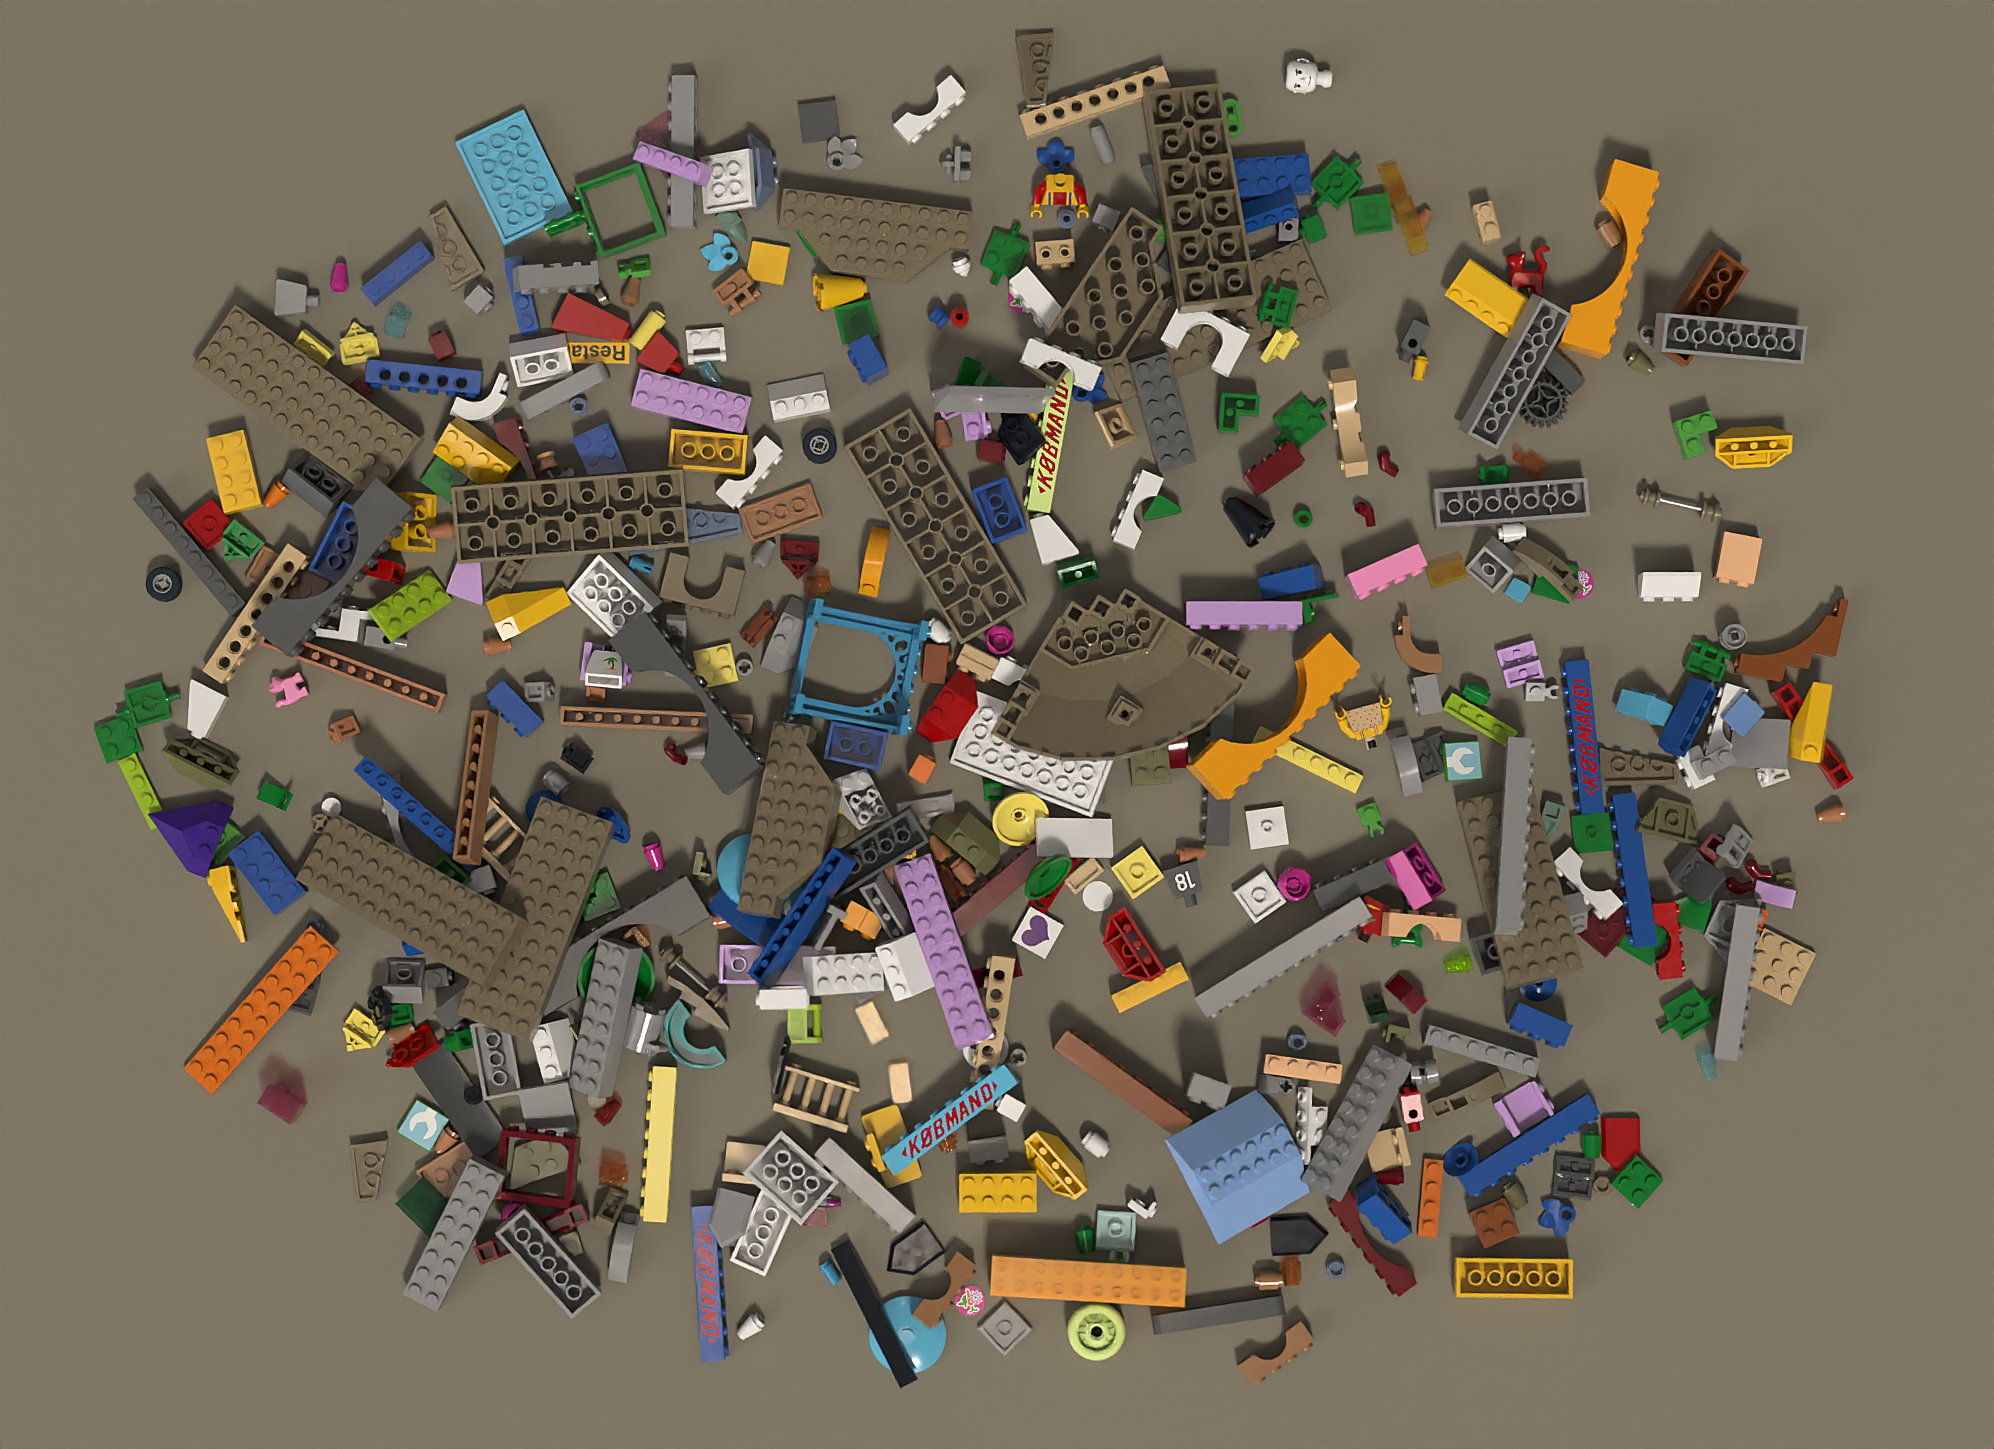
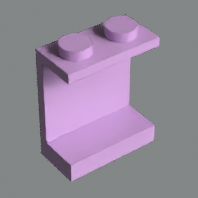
M1532 1080L1493 1103L1512 1137H1516L1521 1134V1131L1547 1116L1554 1115L1552 1111L1554 1106L1549 1099L1546 1100L1542 1093L1545 1091L1540 1082L1536 1083Z

